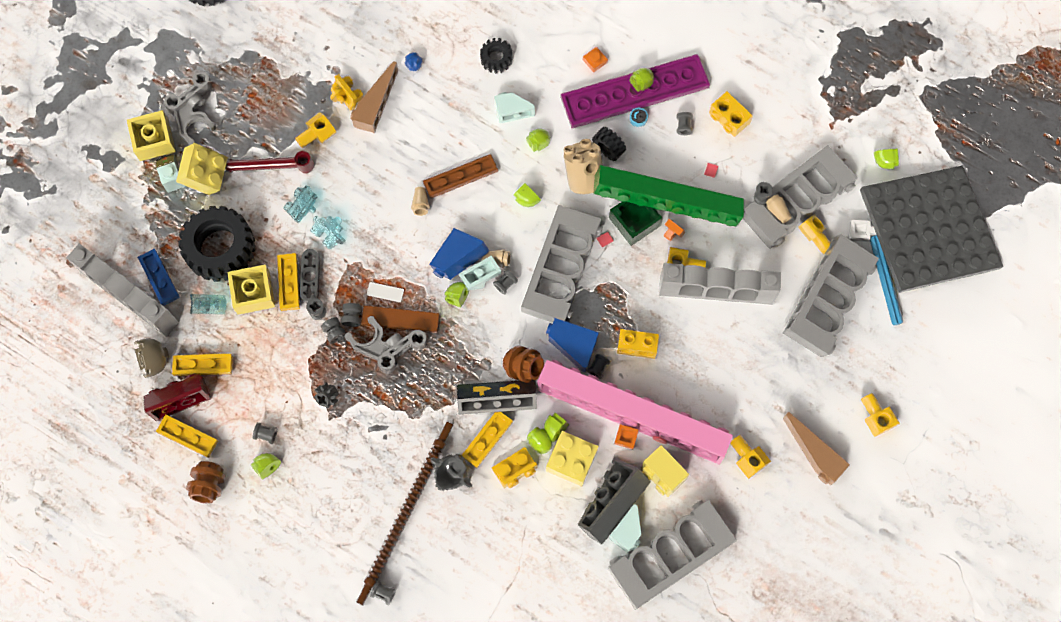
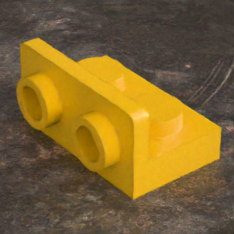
M526 447L491 468L503 488L509 487L510 489L516 486L522 477L528 478L535 474V469L538 468L536 461L534 462Z

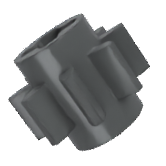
M325 382L322 386L319 385L315 389L317 394L314 398L318 405L329 408L338 402L336 397L339 395V392L334 385Z

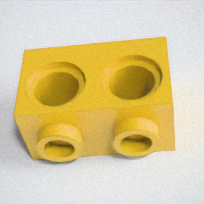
M727 91L711 104L709 111L712 119L718 121L724 130L734 137L751 123L753 117ZM723 107L726 111H722L719 108ZM732 120H738L740 123H734Z
M620 329L617 354L655 359L659 334Z

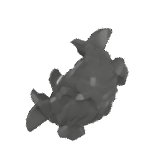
M449 454L442 459L434 457L430 459L436 466L434 478L436 479L435 486L438 490H453L463 485L468 488L472 487L470 479L473 470L465 463L462 455Z

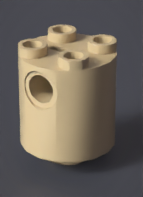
M583 139L579 143L565 146L563 157L570 190L578 194H590L594 191L595 174L600 165H603L600 147L592 143L590 139Z

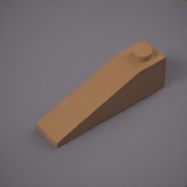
M393 61L359 101L356 109L352 110L350 119L355 128L375 133L399 71L397 62Z
M788 412L783 417V420L814 471L818 474V478L823 483L832 485L850 464Z

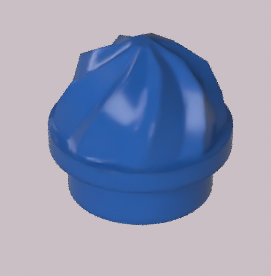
M418 53L408 54L405 57V66L410 71L419 70L422 67V57Z

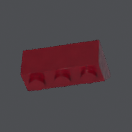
M190 374L182 381L170 382L167 384V387L153 389L148 392L149 394L143 396L144 411L155 421L163 419L165 414L171 416L211 399L205 380L200 374Z

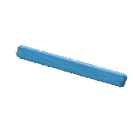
M875 235L870 238L873 255L879 258L876 265L892 325H900L903 323V318L889 266L878 237Z

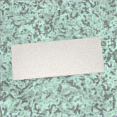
M370 282L366 295L401 302L404 289Z

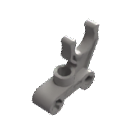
M198 71L193 75L194 84L180 96L169 94L164 99V105L168 112L176 117L180 137L188 145L195 143L187 133L191 124L204 122L211 131L216 129L214 122L205 113L194 112L204 105L205 99L203 96L212 88L211 80L204 71Z
M373 316L368 318V323L375 329V336L371 342L360 344L353 339L351 333L345 334L346 340L351 344L354 351L376 360L380 371L385 374H390L395 370V359L410 348L421 351L427 345L426 335L421 330H414L404 338L399 333H396L386 342H383V329ZM416 337L418 339H423V341L420 344L418 342H413V340ZM390 360V366L383 367V361Z

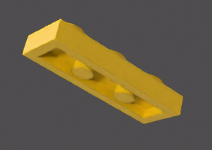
M297 254L277 255L280 310L300 309Z
M173 355L172 375L232 374L233 355Z
M495 412L462 454L464 459L475 468H478L512 425L513 420L502 412Z
M166 414L156 430L158 434L207 458L210 457L218 443L217 439Z

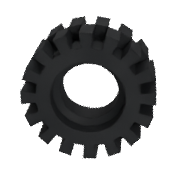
M492 38V42L487 40V44L483 43L480 49L481 64L484 65V69L488 68L490 73L494 70V74H498L497 70L503 73L504 68L507 71L513 61L511 45L507 44L506 40L502 42V38H498V41ZM494 51H500L503 53V58L492 60L490 54Z
M602 127L592 137L593 143L600 147L601 153L604 154L603 156L608 157L609 160L616 161L626 151L627 147L624 145V141H621V137H618L617 133H613L612 129H608V127Z

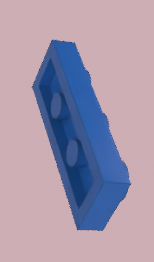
M155 248L137 257L162 306L180 298Z

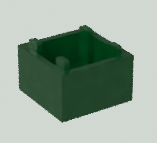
M620 202L611 208L609 212V219L630 246L659 228L663 217L655 208L639 206L630 202Z

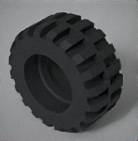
M209 206L208 210L202 208L199 210L200 213L197 215L193 213L190 216L191 220L189 222L185 221L183 224L185 229L180 231L179 237L181 240L178 241V246L181 249L180 254L196 275L202 276L203 279L208 281L211 278L214 282H220L221 278L227 281V272L248 268L247 262H252L254 258L252 252L256 250L254 234L244 217L234 209L228 210L225 206H219V209L216 206ZM216 231H228L234 235L232 246L226 253L217 257H207L202 254V244L210 234Z

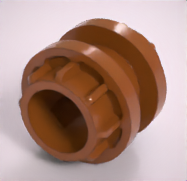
M520 345L507 351L503 358V367L508 377L526 383L532 379L537 380L545 365L539 351Z
M201 461L196 467L191 468L190 476L194 480L187 482L186 490L188 491V496L199 503H213L222 493V489L217 485L225 481L226 476L223 473V468L209 461Z

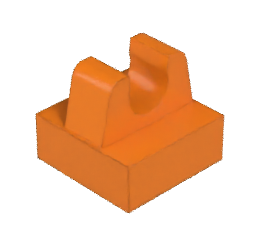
M670 219L664 224L669 228L664 237L670 242L676 235L682 237L685 234V231Z

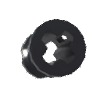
M596 354L593 364L586 371L590 375L602 379V374L611 361L601 354Z

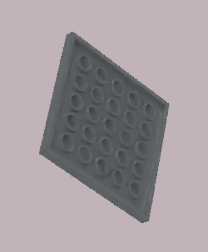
M963 165L868 185L860 189L898 293L991 272L1004 267Z

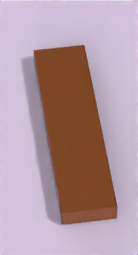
M489 154L423 181L429 198L432 199L497 173L498 168L492 155Z
M363 306L361 325L373 327L368 323V318L373 316L382 328L409 331L421 330L428 333H437L440 314Z

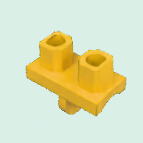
M339 74L335 75L330 99L333 102L345 103L350 111L355 109L356 103L363 98L362 91L360 89L351 90L353 80L350 76L341 77Z

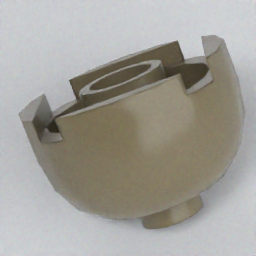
M151 338L135 341L134 345L138 344L139 347L135 349L140 370L145 369L146 372L143 376L149 378L162 372L166 366V359L169 358L167 348L162 347L160 342Z

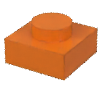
M598 47L592 49L582 58L593 73L608 63V59Z
M620 424L614 444L633 450L639 430Z

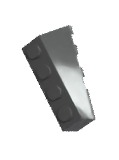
M615 456L612 460L613 466L611 470H607L604 475L605 481L603 485L595 491L594 501L588 504L578 523V526L591 539L601 545L651 483L639 468Z

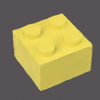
M163 110L127 119L133 152L139 161L176 152L169 120Z
M193 143L184 148L176 182L207 195L219 192L228 157Z
M266 265L227 272L232 306L238 315L275 307L270 271Z
M561 431L547 463L546 471L579 486H583L599 446Z
M662 445L647 457L641 466L642 473L656 484L655 488L662 496L666 495L669 497L689 476L687 471Z

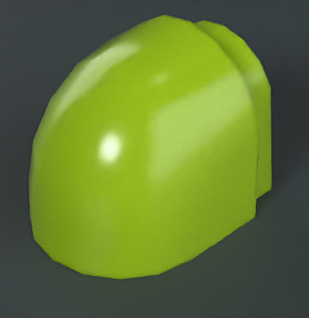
M640 68L633 72L630 82L637 92L640 90L644 91L653 84L654 74L648 68Z
M535 129L529 132L526 142L533 152L540 151L550 144V135L545 129Z
M884 149L873 152L875 162L879 167L894 169L895 166H899L898 149Z
M526 183L514 193L515 201L524 207H533L541 201L538 195Z
M455 282L445 291V301L461 308L468 296L469 290L463 282Z
M554 413L546 419L544 430L551 441L555 442L558 440L561 431L567 429L569 423Z
M536 427L528 434L529 445L537 453L546 454L551 450L552 441L544 429Z
M264 453L253 459L254 462L250 465L263 480L278 469L281 461L273 454Z

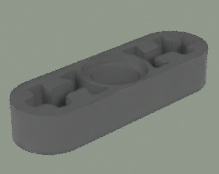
M314 249L305 250L301 258L300 296L305 303L319 297L320 257ZM310 255H313V257L315 258L312 259L313 267H309L310 263L308 259H306L309 258ZM308 272L315 273V278L311 281L305 279V275ZM308 286H311V292L314 294L310 298H307L305 295L308 294Z

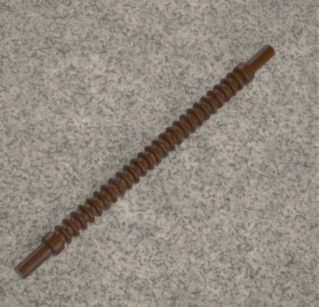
M446 422L439 438L435 439L434 447L431 448L432 452L428 453L429 458H426L427 462L423 463L424 468H420L422 472L418 473L419 478H415L417 482L413 483L414 488H410L409 498H406V503L402 504L404 508L400 509V514H397L396 524H392L393 529L389 530L391 534L387 535V540H384L385 545H382L383 549L379 550L380 555L376 556L378 559L374 561L375 565L371 566L372 571L368 572L370 575L369 577L366 576L364 580L365 585L356 603L364 605L372 587L376 583V579L380 578L381 568H385L384 563L388 562L386 559L390 557L389 553L393 552L392 547L396 546L394 543L398 541L397 537L401 536L400 531H403L402 527L406 526L405 521L409 520L407 517L411 515L410 511L414 510L413 505H416L415 501L419 500L418 495L422 494L420 491L424 490L423 485L427 484L425 481L429 479L428 475L432 474L430 471L434 469V464L430 459L432 457L439 459L438 455L442 454L441 449L443 450L446 446L445 441L453 424Z

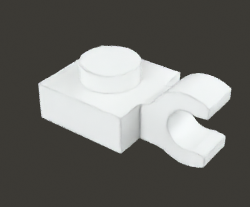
M851 220L850 240L869 241L870 236H875V229L873 226H870L871 221Z

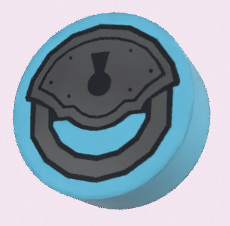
M636 108L630 112L629 120L633 126L642 127L647 123L648 114L643 108Z

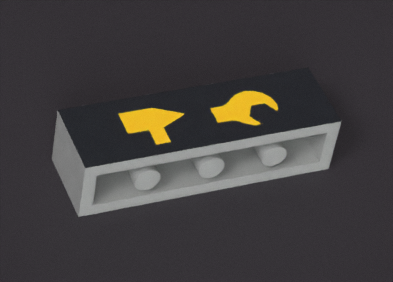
M532 379L528 383L514 380L457 385L458 413L462 415L537 409L535 380Z

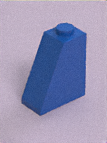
M453 228L429 265L437 277L441 279L445 277L451 280L485 256L489 249L484 241Z
M555 318L553 324L549 323L546 334H549L548 341L576 367L586 373L599 332Z

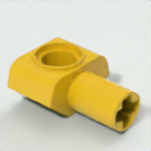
M319 112L306 122L308 129L298 135L295 140L301 148H304L316 138L320 143H323L337 132L330 121ZM320 125H324L322 129H317Z
M814 214L798 226V228L808 241L812 240L824 255L831 242L823 233L826 227Z
M669 248L667 263L674 264L673 260H679L683 266L696 265L706 267V260L688 258L689 250Z
M873 393L861 399L870 414L865 419V422L874 437L900 424L891 407L882 409ZM878 418L884 419L886 426L880 425Z
M738 435L730 442L741 457L736 464L748 479L771 462L760 446L752 450L741 435ZM755 458L758 461V466H752L749 463V459Z

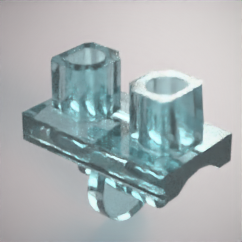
M306 185L304 188L297 187L294 192L296 198L294 203L289 201L283 207L297 223H300L308 212H316V208L313 205L318 196Z
M315 216L313 218L315 223L310 231L316 237H320L325 232L328 236L322 243L328 249H332L337 244H343L346 241L338 233L343 230L340 226L342 223L340 217L333 219L331 216H328L327 222L323 217Z
M190 294V314H225V295Z

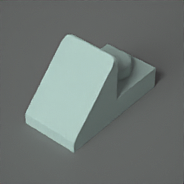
M489 256L459 273V276L468 290L482 289L485 286V282L501 274V269L493 257Z

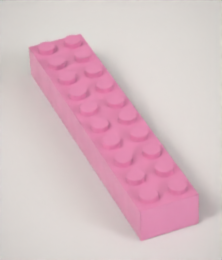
M556 360L546 361L538 379V391L618 424L638 429V432L650 437H661L667 441V444L719 465L724 459L733 437L727 429L718 427V429L710 426L709 422L694 420L691 415L684 412L679 414L673 411V408L670 406H660L655 404V401L650 398L644 397L642 399L637 397L633 391H623L618 389V386L613 383L607 382L605 384L600 382L596 376L583 375L580 370L570 367V369L563 367V364Z

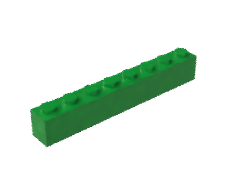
M600 165L595 174L593 194L604 198L617 199L621 202H630L639 206H647L657 210H665L674 214H682L737 227L744 217V198Z

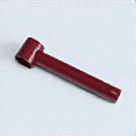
M299 151L294 157L245 160H233L231 158L227 160L225 168L227 172L231 173L241 170L298 168L302 173H310L314 169V162L308 152ZM308 160L306 164H301L302 161Z

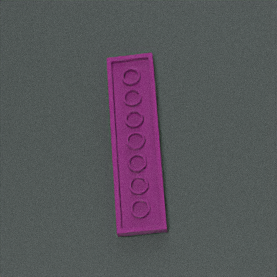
M692 55L648 68L654 74V82L644 91L640 90L637 92L631 84L630 77L633 75L631 73L560 94L571 129L631 112L636 108L648 107L709 89L710 83L699 55Z

